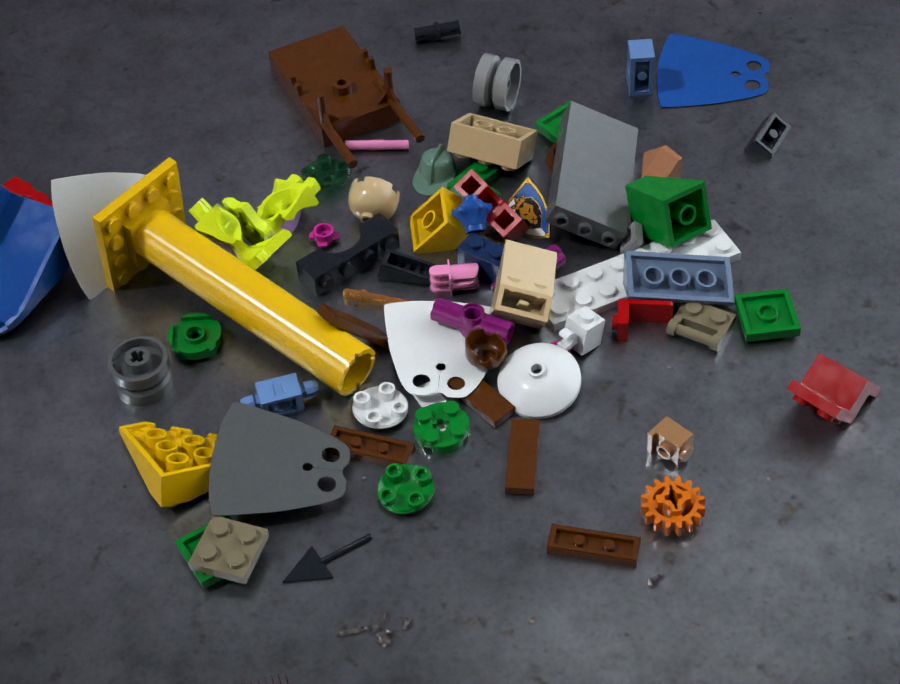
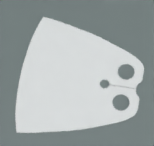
M105 172L51 180L53 210L61 242L71 269L89 300L95 298L107 288L92 217L146 176L145 174Z
M406 301L384 304L390 353L399 380L408 393L426 396L438 391V393H442L447 397L463 398L479 385L488 370L477 368L469 363L465 355V337L461 334L460 329L431 320L430 313L435 301ZM454 302V303H457V304H460V305H463V306L466 305V304H468V303H462V302ZM481 305L485 313L489 314L491 307ZM442 363L446 368L440 371L436 369V366ZM423 374L430 378V384L426 387L420 388L413 384V378L417 375ZM452 377H460L465 381V386L462 389L453 390L448 387L447 382Z

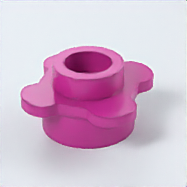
M320 223L310 232L309 238L316 241L319 248H326L333 241H338L340 235L338 232H334L331 224Z

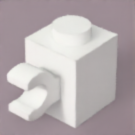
M582 307L567 316L565 328L559 332V336L563 340L559 341L557 346L567 351L572 348L583 356L601 344L605 319L588 307Z

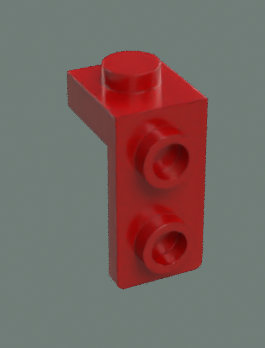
M619 299L618 314H612V330H617V341L628 342L629 322L669 323L673 315V302Z

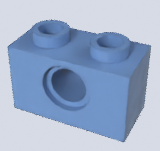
M652 39L628 40L626 78L629 96L653 95L655 53Z

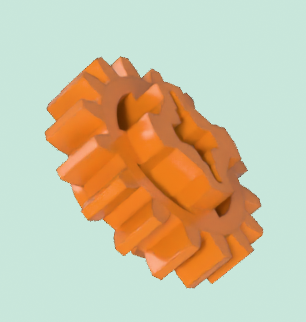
M665 476V480L662 483L658 479H654L653 487L647 485L645 487V494H641L640 513L645 516L646 525L654 523L653 531L655 532L661 528L665 529V536H668L671 531H675L677 536H681L682 529L691 533L693 525L700 526L701 517L705 516V496H700L701 488L695 487L692 489V481L688 480L682 483L681 476H677L675 481H671L669 476Z

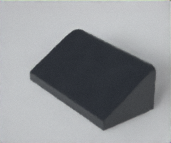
M772 112L762 121L745 147V150L771 159L792 127L775 112Z

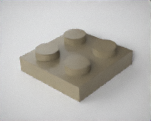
M212 515L188 562L190 570L246 584L269 537L268 529Z

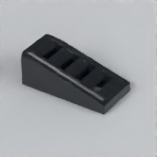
M387 248L380 264L377 278L429 285V269L436 264ZM420 271H426L425 275L420 274Z

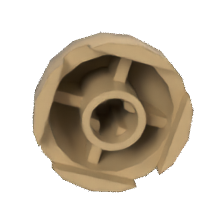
M367 176L364 178V181L357 182L358 178L354 179L348 195L349 208L354 216L362 223L378 213L389 220L398 207L400 192L397 190L396 193L392 190L393 185L381 178Z

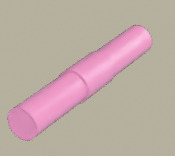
M346 140L345 142L349 150H409V140Z

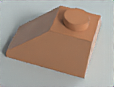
M667 145L660 146L654 150H647L644 152L641 178L644 176L681 178L683 158Z

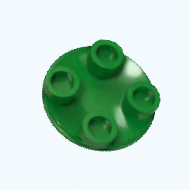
M392 463L388 465L377 484L379 502L384 508L397 514H410L421 510L431 501L435 491V484L430 470L427 467L414 464L400 465Z

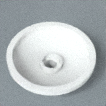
M534 343L517 349L507 357L498 374L499 393L515 406V414L529 419H546L562 413L572 405L581 388V372L575 358L564 348L550 343ZM537 369L542 370V371H541L540 373H538V374L533 373L534 370H537Z

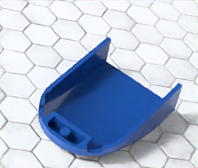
M0 184L1 336L14 329L27 317L62 278L70 264L61 242L53 207L14 194Z

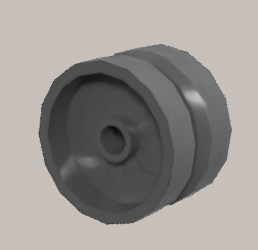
M142 335L129 337L119 342L110 351L107 359L108 369L113 379L115 392L123 402L134 406L151 405L164 399L172 390L175 382L167 348L160 340L152 336Z

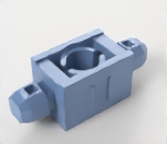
M296 373L256 382L257 395L245 396L240 399V402L285 416L305 411L303 398L310 399L317 396L319 388L317 381L314 380L303 381V384H299Z

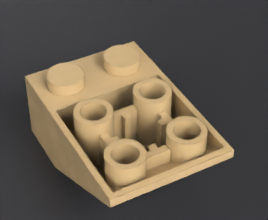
M506 239L489 314L513 323L542 329L548 323L553 299L557 252Z

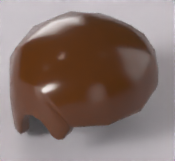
M483 327L469 331L465 338L466 358L471 365L477 368L495 369L503 364L507 357L506 342L499 337L497 332L488 334L484 331Z

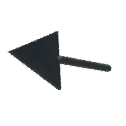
M367 534L323 558H320L313 546H311L284 579L283 583L333 579L324 563L372 539V534Z

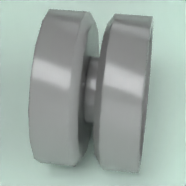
M485 53L478 63L473 81L474 104L488 108L494 104L495 109L509 112L513 108L521 82L520 60L505 57L501 61L499 56Z

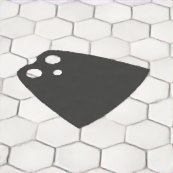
M233 401L221 423L212 454L209 474L211 514L243 515L280 512L336 500L342 497L346 491L347 480L343 476V468L349 464L350 449L337 438L300 421ZM326 448H335L339 451L340 458L335 462H327L322 458V452ZM303 464H312V470L305 471L302 467ZM322 477H331L335 480L336 487L330 492L322 491L318 487V480Z

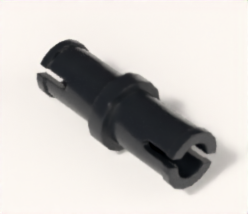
M459 20L439 24L437 21L433 22L434 25L413 28L416 42L434 38L441 40V37L461 34Z

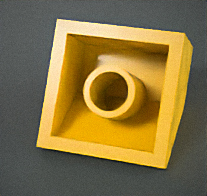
M441 187L409 216L414 253L426 254L453 251L465 240L469 234L465 233V228H463L461 222L452 215V210L458 208L461 202H463L462 197L445 187Z

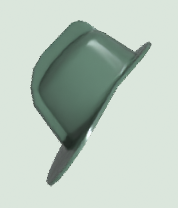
M440 143L438 147L428 149L422 154L420 165L412 181L414 189L419 194L432 196L441 187L447 189V184L454 179L458 172V162L453 158L451 152L445 149L444 144Z

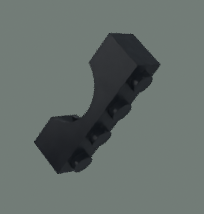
M376 214L359 224L360 239L350 249L338 253L315 250L296 261L299 281L316 297L320 296L383 258L387 248L392 250L400 248L398 228L382 214Z

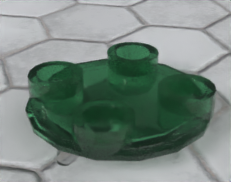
M329 154L318 155L315 161L301 170L302 180L305 181L308 177L315 178L321 190L339 188L349 180L351 169L346 162L331 158Z

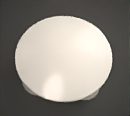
M383 382L379 386L355 393L352 410L355 418L361 424L374 429H385L393 427L404 420L408 413V401L400 391L395 389L393 383Z

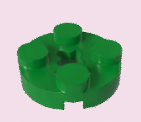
M206 313L184 315L181 317V322L175 326L173 323L170 326L167 334L170 349L178 360L213 358L217 355V349L221 346L223 340L220 323L217 320H212L211 316ZM194 334H199L198 338L191 339L193 338Z
M452 400L421 407L415 413L413 422L414 438L423 449L424 446L430 448L432 453L446 454L454 452L462 447L463 441L469 437L470 422L468 415L463 409L459 408L457 402ZM440 424L447 425L444 431H440L439 428L435 427Z

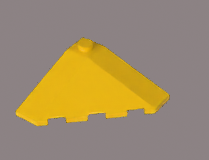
M146 421L119 426V433L150 494L161 508L175 507L209 491L210 466L218 434L209 433L204 438L199 435H193V430L172 426L170 431L156 428V423Z

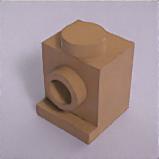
M666 416L648 433L647 451L651 454L657 451L662 458L669 459L676 465H679L682 461L686 462L693 454L694 434Z

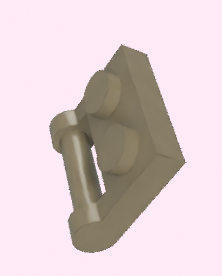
M699 302L682 303L674 318L669 321L666 333L672 336L677 334L708 345L709 349L718 352L736 322V314L707 304H700Z

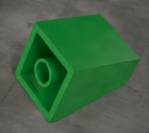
M644 176L625 185L631 223L636 221L642 224L644 237L668 248H673L712 229L705 181Z

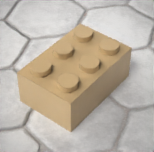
M468 113L451 122L447 151L455 153V156L458 158L468 159L471 157L478 159V162L481 164L491 165L493 163L501 165V168L504 170L515 171V169L533 159L538 130Z

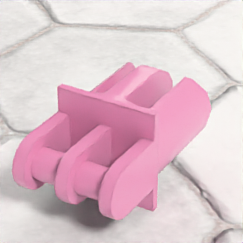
M449 259L446 265L432 266L429 269L430 289L434 293L450 292V297H452V291L477 289L480 285L478 279L479 266L477 263L450 265Z

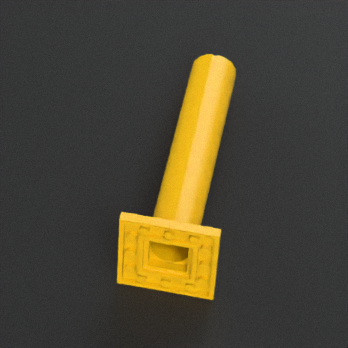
M167 158L92 217L106 284L112 291L115 292L122 285L127 284L135 274L145 269L151 263L343 396L352 394L356 391V387H360L369 376L375 363V351L350 333L330 325L317 311L186 224L177 162L172 158Z

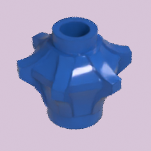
M477 194L463 196V202H461L458 208L452 210V215L461 222L466 234L486 231L485 224L487 216L493 208L492 203L483 202L478 199Z

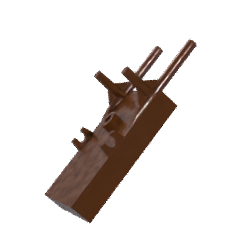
M344 26L268 52L271 71L322 146L326 148L334 145L349 168H355L358 162L343 141L401 120L417 143L424 141L425 136L395 95L392 68L387 67L384 69L383 79L376 70L374 58L372 56L369 57L366 48L361 50Z

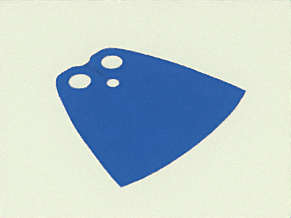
M670 33L662 48L657 68V94L661 107L707 105L762 95L768 91L769 82L765 79V74L770 70V63L767 59L739 48ZM750 61H756L761 64V68L755 71L749 70L746 64ZM738 72L740 73V75L738 77H734L731 75V73ZM749 80H755L760 83V87L756 90H750L745 87V83Z

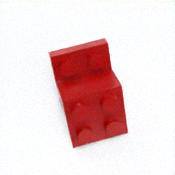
M820 353L816 356L803 380L799 382L792 379L787 387V390L795 394L792 398L793 400L814 410L819 408L817 411L818 415L839 425L842 421L851 424L868 395L877 397L882 389L839 362Z

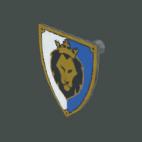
M527 177L508 200L507 204L530 228L523 234L524 236L551 238V224L545 222L547 202L538 186L530 177Z

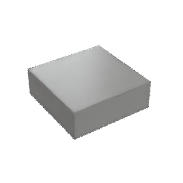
M634 221L629 225L626 236L620 242L621 254H624L625 250L635 251L643 244L642 224Z

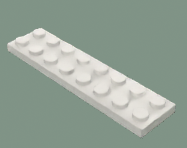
M711 220V230L673 248L653 242L635 250L730 257V263L741 260V251L715 220ZM624 254L555 279L553 299L548 318V324L553 332L565 328L567 316L584 306L596 314H601L617 308L619 299H627L623 285Z

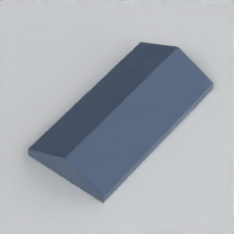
M625 250L623 285L627 299L683 303L699 302L700 304L734 305L735 303L730 257Z

